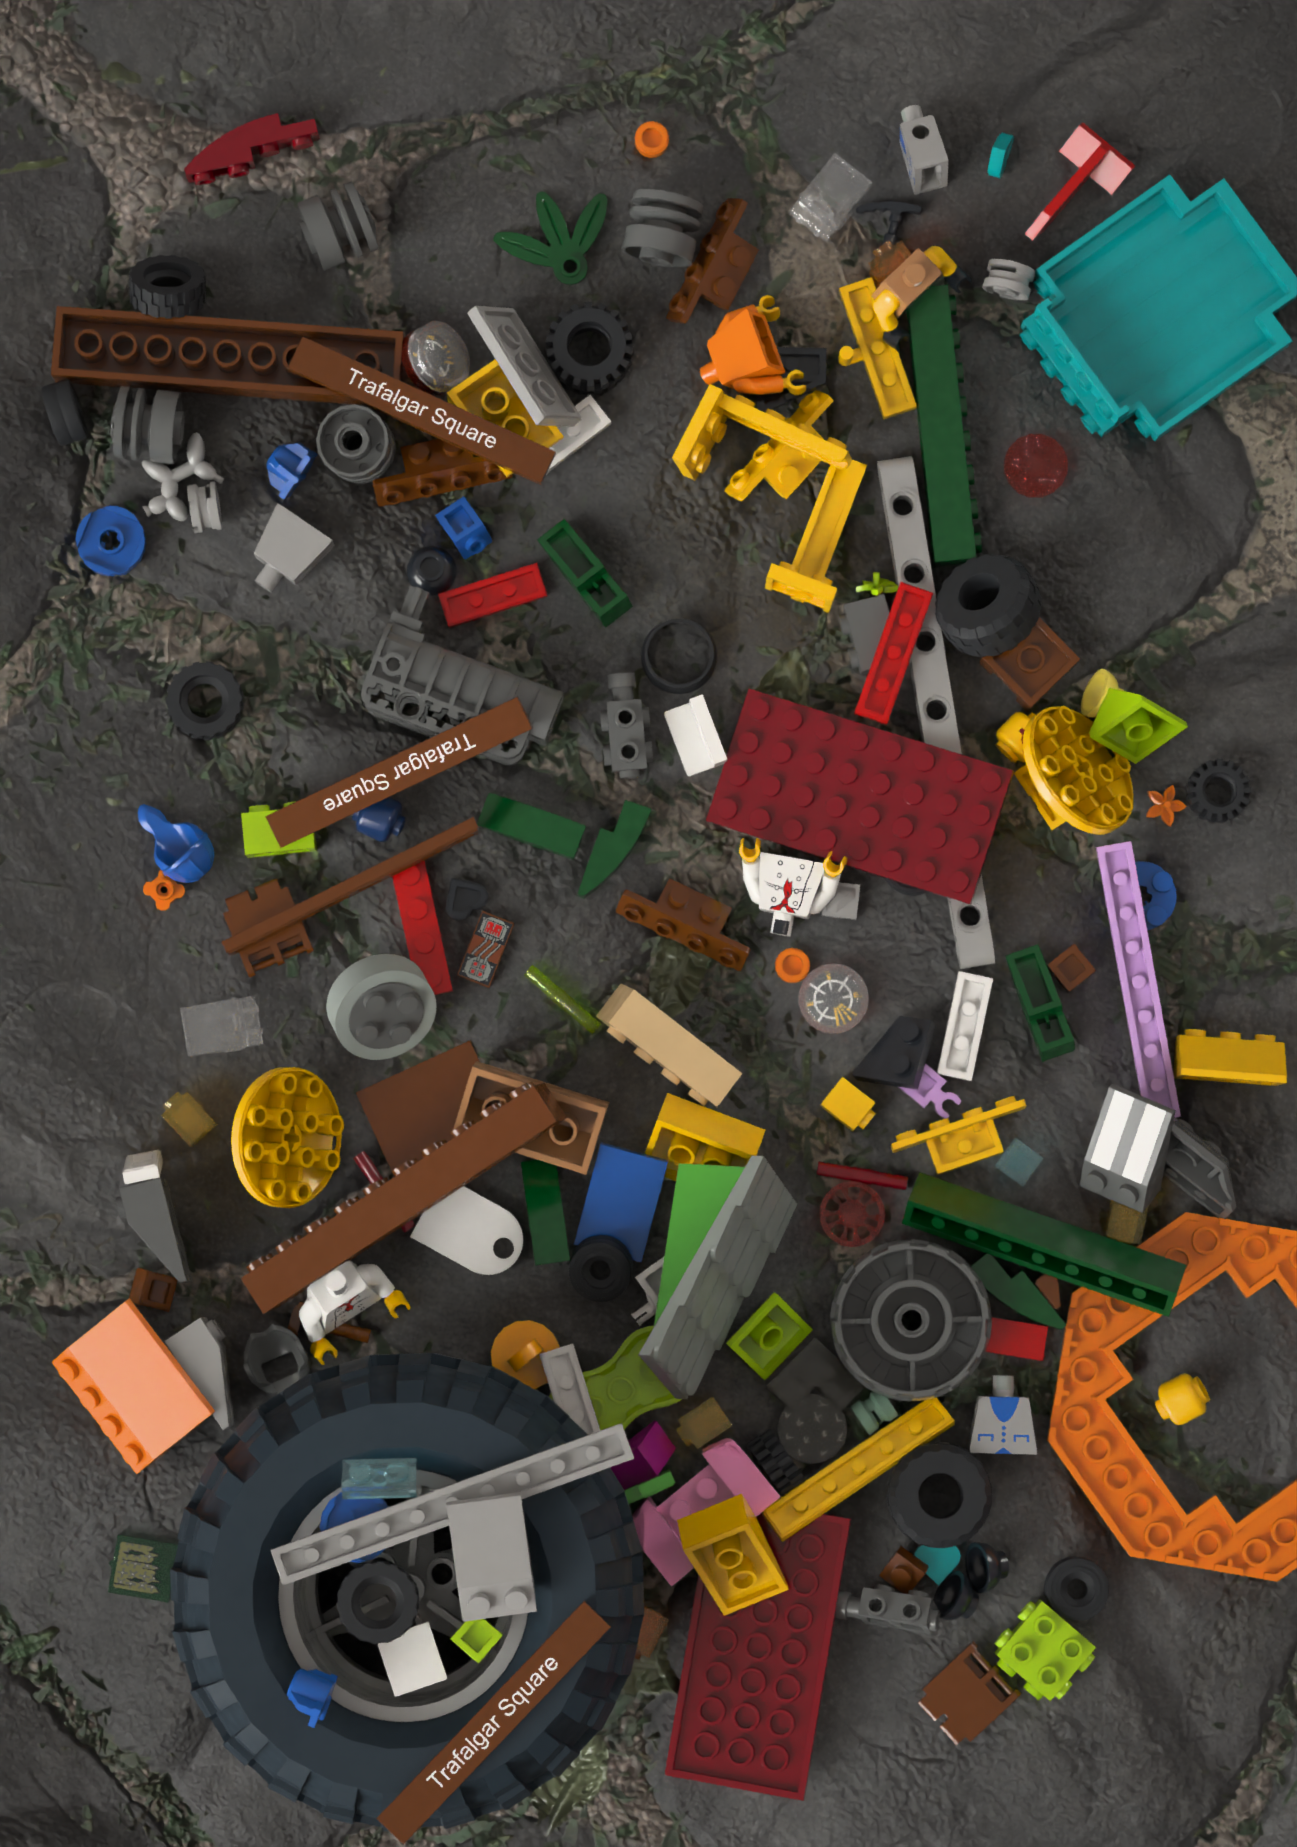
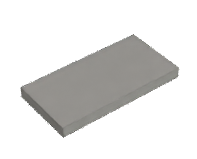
M474 306L467 313L536 425L574 427L582 420L515 309Z

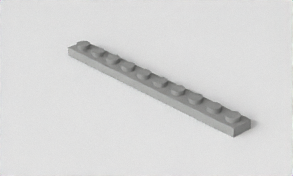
M620 1423L276 1547L270 1551L282 1585H286L449 1526L447 1502L521 1492V1498L524 1499L632 1460L634 1456L623 1425Z

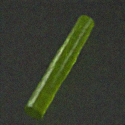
M534 965L524 974L525 977L550 997L555 1004L572 1016L591 1034L601 1025L599 1021Z

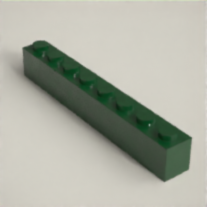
M939 285L928 289L906 310L908 333L911 336L909 343L933 567L964 564L967 560L976 557L977 553H982L980 532L974 533L972 520L978 519L976 498L970 499L969 485H974L975 483L973 464L967 465L965 451H971L969 430L963 431L962 417H967V402L965 396H959L958 383H964L962 362L956 363L955 349H960V335L958 328L952 329L951 315L957 314L955 294L949 295L948 285Z
M919 1172L908 1199L902 1224L1167 1317L1170 1315L1187 1266Z

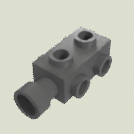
M635 673L607 675L608 689L612 690L613 701L606 702L607 710L600 711L601 730L609 732L610 744L603 745L604 766L611 765L612 773H619L620 779L640 777V771L647 770V762H653L652 742H645L644 728H650L649 707H642L641 699H634L633 688L636 687ZM623 711H627L632 715V720L628 724H623L619 721L618 716ZM625 746H631L635 750V755L630 759L623 757L621 753Z
M876 1584L874 1589L863 1587L861 1598L854 1597L851 1592L839 1591L835 1619L848 1620L851 1617L861 1619L865 1624L877 1625L881 1628L890 1627L912 1631L913 1633L932 1634L933 1631H937L939 1628L941 1612L937 1610L936 1604L932 1598H929V1594L925 1592L909 1590L908 1594L896 1593L895 1589L890 1586Z

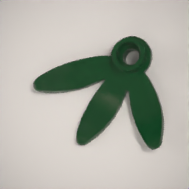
M541 191L536 195L537 214L544 235L551 246L549 247L530 236L514 232H497L493 238L494 242L512 256L523 261L544 267H553L554 275L561 283L566 285L577 284L586 276L588 267L583 255L589 250L602 228L607 210V197L599 193L587 204L577 221L573 237L570 238L565 219L557 204L546 192ZM567 261H573L576 263L577 269L573 273H568L564 270V264Z

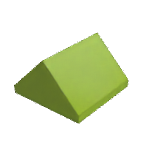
M1109 688L1089 734L1093 740L1136 764L1188 726L1186 721L1142 695Z
M773 1292L726 1341V1344L762 1379L766 1380L813 1329L778 1294Z

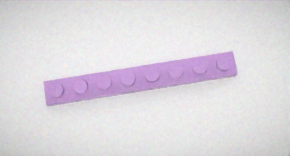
M1127 841L1096 847L1140 1096L1176 1110L1175 1117H1181L1132 843Z

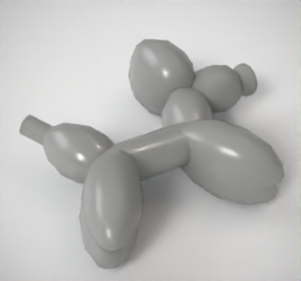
M193 433L188 440V462L173 470H170L163 463L151 462L150 459L142 461V466L146 473L153 479L162 482L161 495L152 498L148 506H142L148 517L151 513L160 514L167 509L173 519L185 521L188 517V508L182 500L176 497L178 482L193 474L204 480H214L219 484L223 482L224 478L216 473L215 468L207 461H204L205 444L199 433Z

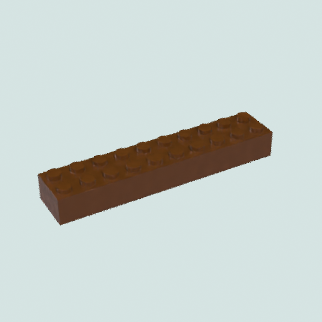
M57 306L51 376L55 382L69 379L72 384L111 387L129 386L131 388L364 405L288 370V366L302 337L402 381L405 337L403 331L186 315L181 318L165 319L163 317L156 318L148 314L145 315L141 312Z
M533 1082L521 1085L509 1094L512 1100L505 1104L504 1101L496 1102L479 1113L483 1118L476 1123L474 1120L467 1121L450 1132L453 1137L452 1140L446 1142L443 1139L440 1142L433 1143L421 1151L424 1158L420 1161H417L416 1158L406 1161L392 1171L395 1177L391 1180H388L387 1177L377 1180L362 1190L365 1194V1197L359 1199L358 1196L353 1199L350 1198L333 1209L336 1213V1216L330 1218L328 1215L304 1228L307 1235L303 1238L300 1234L291 1237L275 1248L278 1254L274 1257L270 1253L249 1264L246 1267L249 1273L243 1276L241 1280L262 1313L265 1314L279 1308L305 1291L313 1282L346 1261L354 1259L567 1119L546 1084L534 1085Z

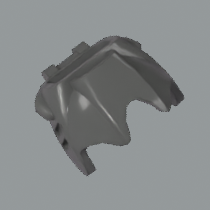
M271 1324L264 1332L250 1334L244 1351L243 1366L250 1381L257 1388L267 1393L279 1394L309 1374L311 1360L300 1339L292 1331ZM288 1353H293L299 1366L298 1371L276 1382H268L263 1365Z

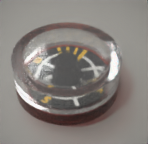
M431 321L408 333L404 338L401 352L403 366L410 380L420 390L437 396L451 390L468 378L470 373V357L467 347L458 332L450 325L441 321Z
M825 964L817 967L806 976L798 993V1007L805 1022L814 1030L828 1035H838L853 1029L864 1017L869 1002L867 986L862 977L852 968L842 964Z

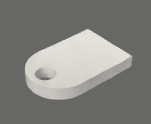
M464 1186L425 1211L410 1236L467 1269L483 1275H494L509 1269L517 1261L523 1248V1232L513 1214ZM500 1238H507L514 1245L513 1254L506 1259L497 1257L493 1250L495 1242Z

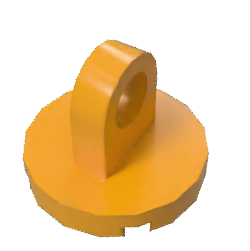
M531 1320L516 1321L504 1327L496 1336L491 1349L492 1366L520 1380V1382L531 1388L537 1389L548 1383L539 1354L560 1348V1345L553 1332L543 1324Z

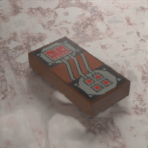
M482 911L457 976L490 989L515 923Z

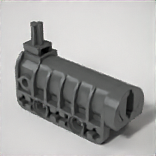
M410 585L400 613L392 612L390 621L387 623L363 683L361 697L367 711L382 720L428 737H433L460 724L461 721H467L518 696L533 729L510 739L516 743L515 748H510L508 752L503 751L502 744L508 745L510 740L478 755L511 766L516 765L523 759L530 741L546 746L558 717L564 692L427 642L425 635L421 634L424 625L419 619L429 592ZM380 692L385 694L386 700L379 699L376 704L372 702V696L378 697ZM390 702L394 703V710L388 707ZM413 703L420 706L418 713L414 716L402 714L404 707L408 704ZM428 709L434 712L432 717L428 716ZM445 716H448L452 725L445 723L442 728H439L437 720L443 721Z

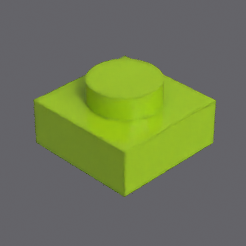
M486 1619L465 1621L451 1637V1640L479 1664L503 1634Z

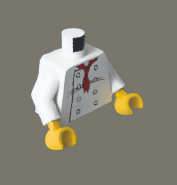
M742 838L739 853L742 857L743 881L751 901L758 904L761 911L774 913L770 933L790 937L794 917L809 919L811 914L820 913L835 897L841 876L840 873L847 864L846 856L843 857L840 865H836L831 861L833 851L828 853L823 863L760 852L761 841L759 838H756L755 848L748 849L744 846V838Z
M349 1260L313 1282L307 1288V1299L299 1311V1318L309 1341L313 1342L310 1352L322 1365H325L322 1360L325 1352L329 1351L334 1358H337L338 1355L336 1348L323 1337L381 1298H384V1303L394 1318H399L394 1310L398 1305L404 1304L410 1310V1305L404 1294L399 1290H394V1285L377 1265L362 1264L357 1266Z

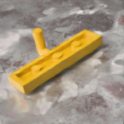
M872 277L839 288V293L858 348L852 349L850 346H843L840 349L838 361L842 366H848L860 361L864 362L882 417L887 419L917 408L898 351L883 341L885 331L882 329L873 310L874 299L871 296L876 291V287Z

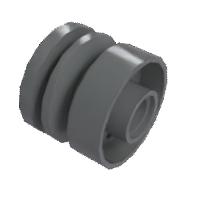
M352 181L343 184L348 200L342 202L337 189L333 188L331 189L333 206L327 208L318 195L297 203L303 219L299 223L311 254H317L324 271L345 263L343 246L349 244L357 257L363 256L358 240L363 238L370 252L379 249L376 240L375 223L364 197L355 189Z
M638 189L634 191L632 203L636 206L630 208L629 216L642 224L626 226L622 251L633 258L652 265L663 267L691 266L696 240L683 232L699 231L700 222L697 219L702 217L704 205L690 197L672 191Z
M121 386L117 401L113 407L111 419L114 457L124 459L130 444L132 460H139L145 445L149 446L151 462L174 464L184 436L185 412L182 411V393L178 391L157 390L153 404H147L145 388H138L133 403L132 388Z
M356 404L340 406L328 413L320 424L316 437L318 454L325 466L343 480L356 484L370 483L384 476L392 466L397 450L395 436L389 425L368 407ZM362 438L360 448L351 451L352 443L356 439Z

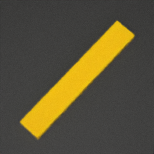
M937 1397L924 1400L776 1500L762 1512V1515L783 1542L895 1466L908 1452H911L920 1445L929 1443L954 1426L955 1420Z

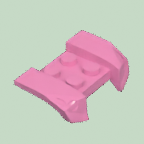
M730 1438L722 1439L702 1449V1455L709 1465L658 1507L649 1496L643 1499L632 1514L642 1550L671 1586L694 1569L682 1548L677 1523L678 1519L739 1494L744 1496L757 1517L781 1497L746 1453Z

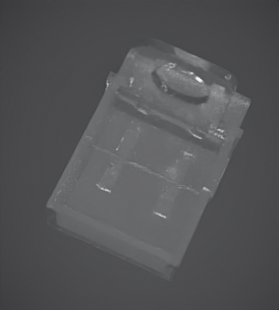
M834 153L804 192L799 194V199L790 209L789 214L799 224L802 223L814 232L813 235L817 238L820 237L827 243L836 230L840 231L852 216L851 212L870 190L873 182Z
M255 996L238 999L231 997L232 999L180 1008L188 1057L218 1052L230 1053L245 1050V1047L263 1045V1029L260 1028L259 1006L256 1004Z

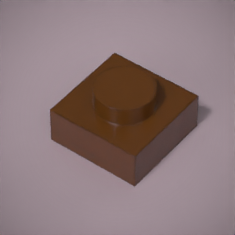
M1075 944L1071 945L1047 965V968L1067 993L1096 971Z
M900 1546L883 1567L879 1576L903 1594H908V1591L913 1590L925 1575L929 1566Z

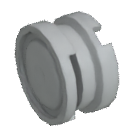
M990 259L987 271L990 272L989 277L984 279L982 288L991 294L995 291L1002 298L1020 301L1028 300L1031 291L1028 287L1029 282H1033L1036 271L1027 265L1011 260Z
M210 482L206 487H198L196 484L187 485L190 516L194 533H202L205 528L211 527L212 529L222 530V516L216 482Z

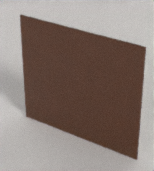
M470 1041L356 1092L391 1171L408 1160L411 1161L416 1158L417 1161H420L424 1158L421 1151L433 1143L440 1142L443 1139L446 1142L453 1139L450 1132L454 1129L472 1066L476 1061L480 1062Z

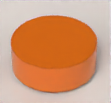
M649 121L643 123L635 133V146L643 156L656 158L661 156L668 148L669 134L661 123Z
M797 948L785 949L778 955L775 962V971L778 977L787 983L802 981L810 970L808 956Z

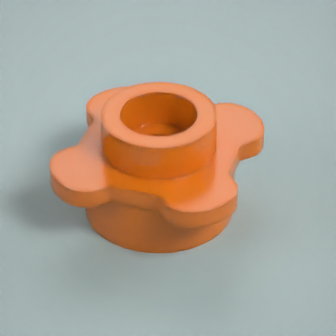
M160 870L157 878L152 882L144 884L143 892L154 899L158 910L166 911L170 908L171 903L177 898L184 896L185 888L182 884H177L175 880L167 875L165 876L162 873L163 871ZM162 887H167L166 893L161 892Z

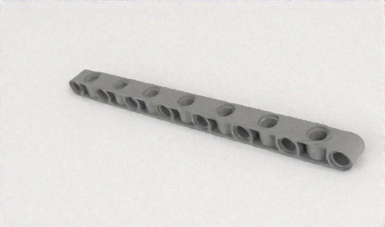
M912 456L877 461L896 584L899 587L900 582H904L933 593L919 636H929L934 642V648L928 652H923L915 644L909 661L921 740L923 743L962 754L942 630L935 615V602L937 600ZM898 500H905L911 505L912 511L907 515H899L894 511L893 504ZM915 567L922 572L923 580L919 583H910L905 579L904 571ZM938 703L943 706L945 716L940 720L931 719L927 715L926 707L929 704ZM981 874L971 905L947 898L960 969L995 964ZM962 909H975L979 916L978 923L973 926L965 925L960 918Z

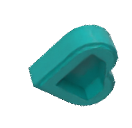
M1002 132L997 137L992 147L987 173L989 176L1001 179L1013 145V135Z
M920 1545L914 1552V1556L929 1566L926 1574L938 1586L958 1565L961 1557L960 1551L956 1546L931 1548Z

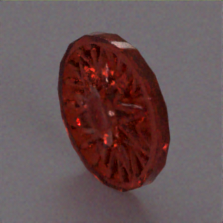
M1028 434L1018 438L1009 447L1004 458V474L1008 484L1017 493L1028 498H1042L1053 494L1063 484L1068 473V459L1063 447L1055 439L1044 434Z

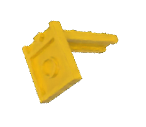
M709 384L672 456L683 476L696 481L699 473L703 474L707 470L711 461L709 453L714 443H719L724 437L727 429L725 422L727 418H730L838 469L845 470L852 462V458L846 450L847 445L832 437H828L827 441L815 436L816 431L802 423H798L795 427L784 422L786 418L780 413L771 409H767L766 412L754 408L755 403L741 395H736L734 399L725 395L722 389Z
M852 460L850 466L845 470L830 465L793 563L789 564L781 561L779 566L772 563L767 574L765 589L769 591L773 589L791 596L793 600L801 603L807 602L823 608V611L827 613L830 612L837 588L831 586L833 581L826 578L825 575L867 468L866 464Z

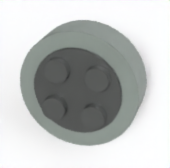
M378 954L355 962L338 976L329 991L326 1010L328 1019L339 1041L349 1052L364 1059L383 1060L409 1051L426 1036L435 1019L436 998L423 972L414 962L395 954Z

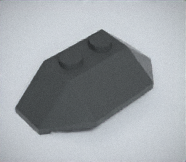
M1174 1117L1163 1175L1215 1216L1225 1219L1236 1208L1228 1159L1221 1154V1150L1217 1145L1210 1141H1204L1194 1133L1190 1124Z

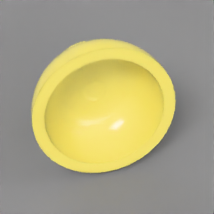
M1105 669L1098 670L1088 682L1081 700V712L1084 716L1096 718L1109 688L1124 691L1119 688L1116 678Z

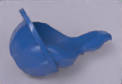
M145 804L139 806V822L155 838L154 859L155 863L163 871L162 873L175 881L183 883L195 882L201 879L211 869L214 861V848L208 838V834L203 832L197 825L189 822L173 824L167 821L160 810Z

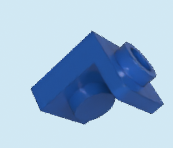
M464 496L435 515L463 559L480 553L493 541L483 522Z

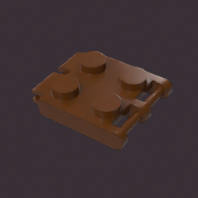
M277 878L254 887L258 897L256 900L252 901L248 890L225 899L229 911L224 912L223 915L231 935L234 936L295 906L289 888L281 889ZM301 921L239 952L247 974L251 978L256 976V971L276 963L280 966L285 964V959L305 951L309 954L314 952V949ZM303 942V945L281 954L282 950ZM274 954V957L257 963L255 965H252V962L261 960L269 955Z
M974 1641L921 1688L926 1694L917 1702L934 1722L943 1714L948 1717L939 1727L955 1745L965 1737L971 1742L1022 1694L1017 1688L1013 1690L998 1673L1000 1669L996 1665L991 1666L978 1652V1645ZM970 1654L984 1667L985 1673L970 1659ZM994 1678L995 1681L1006 1691L1008 1696L1005 1697L1003 1693L992 1683L990 1679Z

